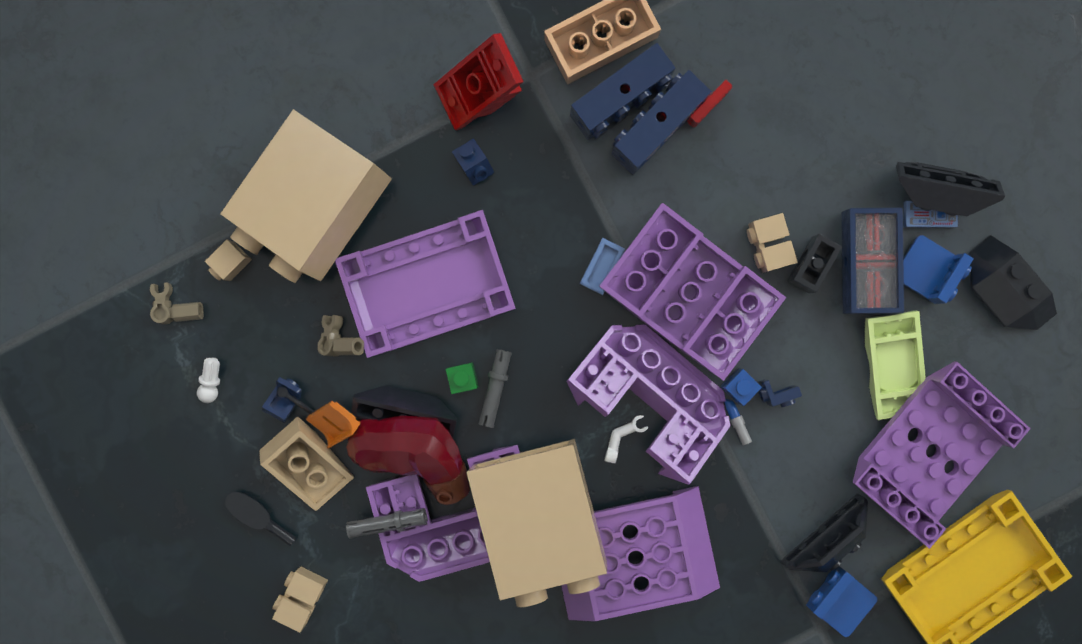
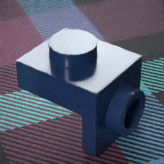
M474 138L452 151L472 185L485 180L494 173L488 159Z
M279 377L276 381V387L262 406V411L285 423L296 404L286 397H279L277 394L278 387L285 386L288 393L298 400L301 399L302 390L293 380H284Z
M769 380L759 381L762 387L758 391L762 402H766L769 406L773 407L780 404L781 407H786L796 403L795 398L802 396L799 386L792 385L773 392Z

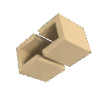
M783 213L748 224L747 236L751 244L754 243V246H756L757 253L754 254L757 268L762 269V273L798 263L791 240L766 248L764 246V243L790 235Z
M300 567L295 573L291 571L284 583V586L287 587L285 595H279L272 609L276 610L272 619L300 633L306 626L316 606L315 603L319 600L328 579L303 567Z

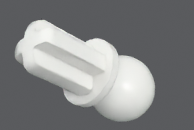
M206 358L204 360L203 372L199 377L201 385L197 389V397L204 403H211L218 396L216 386L220 384V379L218 378L220 362L216 358Z

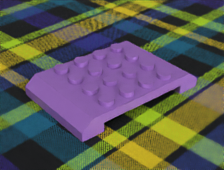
M483 210L368 250L357 251L339 257L335 260L360 338L364 341V350L367 358L516 309Z

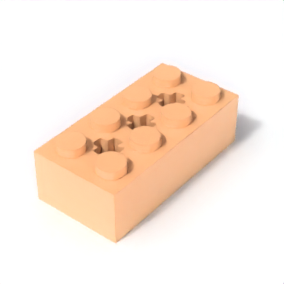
M603 0L545 30L544 40L568 85L657 39L661 28L646 0ZM620 21H629V26L621 25ZM599 31H601L602 34L606 33V37H598L597 33ZM575 43H579V46L583 44V49H575Z

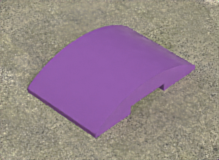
M661 203L599 287L651 329L724 381L786 297L749 268L742 266L705 238L702 232L664 203Z

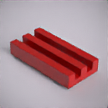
M725 80L689 117L687 123L692 127H696L729 93L732 85Z

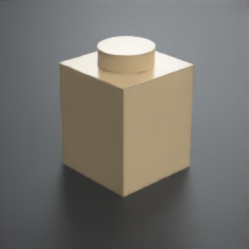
M226 240L205 262L210 266L208 271L219 281L221 279L231 281L252 259L234 241Z

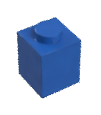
M737 368L720 386L736 403L745 406L762 388L744 369Z

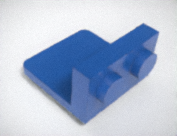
M923 235L918 236L903 258L904 285L934 304L950 302L958 292L956 287L959 282L970 273L972 269L970 264L974 258L966 253L954 255Z
M839 566L827 575L825 582L811 595L806 606L841 635L848 637L876 604L877 597Z

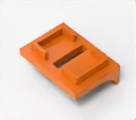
M333 401L306 418L309 423L324 434L328 442V449L352 436L360 425V422L356 420L353 414L339 403H334Z

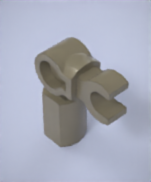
M167 282L164 283V291L159 293L158 285L151 284L150 292L155 297L150 312L153 321L167 325L173 320L179 322L203 319L204 312L201 302L174 304L172 306L171 301H169V297L173 292L172 285Z
M323 315L322 327L324 328V333H321V339L318 342V351L321 355L332 357L339 355H361L364 352V341L359 337L341 338L339 329L343 324L342 316Z

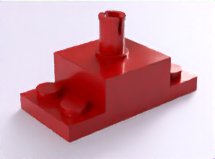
M497 33L490 36L433 85L454 129L459 130L477 117L492 114L522 91L520 84L524 81L502 34Z

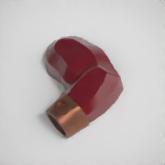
M396 416L381 420L358 421L360 425L354 434L348 439V456L363 470L374 473L391 472L408 476L417 474L424 479L425 484L440 504L449 505L465 498L471 490L467 469L462 461L459 448L449 431L437 418Z

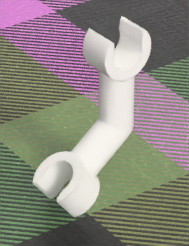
M636 416L632 422L612 431L604 461L616 463L621 437L635 431L644 432L648 429V427H643L642 429L636 427V421L644 416Z

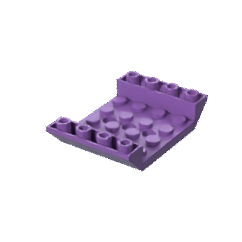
M954 361L926 377L925 381L917 387L863 451L858 459L853 483L930 549L946 530L938 521L1002 445L1015 448L1031 428L964 367ZM912 428H916L918 431L917 438L909 441L908 432ZM934 444L936 447L935 454L927 457L926 450L928 446ZM952 460L954 468L951 472L946 473L944 470L945 464Z
M695 486L673 491V495L594 511L607 560V574L598 576L599 587L580 594H570L567 584L561 585L568 619L579 621H599L693 601L719 589L720 585L699 487ZM634 525L637 528L636 536L633 538L624 537V527ZM632 551H640L643 554V559L640 563L632 564L628 561V556ZM641 576L647 578L648 586L645 589L638 590L634 587L636 578Z

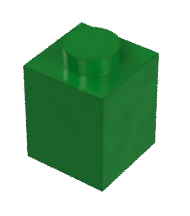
M473 362L446 368L451 394L479 387Z

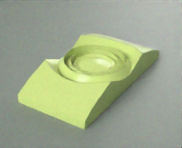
M917 310L866 318L865 348L870 367L869 388L875 416L878 420L892 418L917 387L926 379L920 314Z

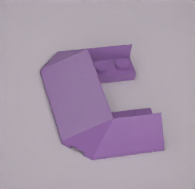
M612 325L567 380L577 405L579 406L586 400L604 417L609 415L626 391L630 389L668 422L646 452L663 466L658 474L688 485L693 481L730 427L729 416H726L723 403L726 401L724 391L647 325H635L634 327Z
M518 445L493 449L492 452L467 458L469 468H471L475 464L520 453ZM417 474L398 478L392 477L366 487L374 517L394 514L398 510L405 512L425 508L427 512V525L405 528V531L402 532L394 530L378 533L388 565L409 574L411 578L421 582L490 562L476 507L430 519L419 475Z

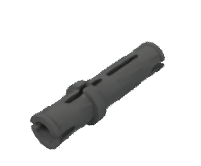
M496 349L492 371L488 373L490 379L478 422L479 425L494 428L504 382L508 381L509 377L506 374L512 352Z
M425 508L405 512L398 510L390 515L348 521L346 523L347 536L349 539L394 530L402 532L405 531V528L427 525V512Z

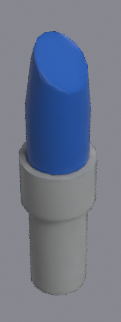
M725 399L724 403L731 419L730 422L733 428H735L742 445L751 443L752 440L745 427V421L742 415L739 414L734 401Z

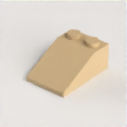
M296 417L260 449V465L315 511L354 478L353 474L332 450L327 448V445L318 434L299 417Z

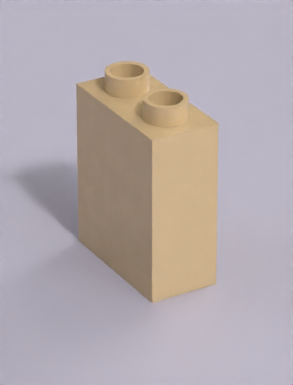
M293 109L223 209L221 215L237 226L230 238L255 255H258L263 246L274 252L276 255L269 266L283 277L296 283L302 273L321 281L392 178L373 162Z
M575 439L475 464L467 471L500 600L515 597L517 607H528L548 599L546 592L548 588L567 584L570 594H580L600 586L598 576L607 574V560Z

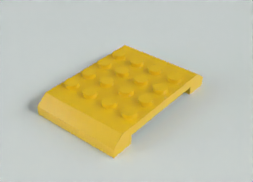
M1005 490L991 496L947 527L930 549L923 544L892 566L881 580L926 644H970L1046 589L1052 592L1069 580L1072 575L1014 493L1010 490Z

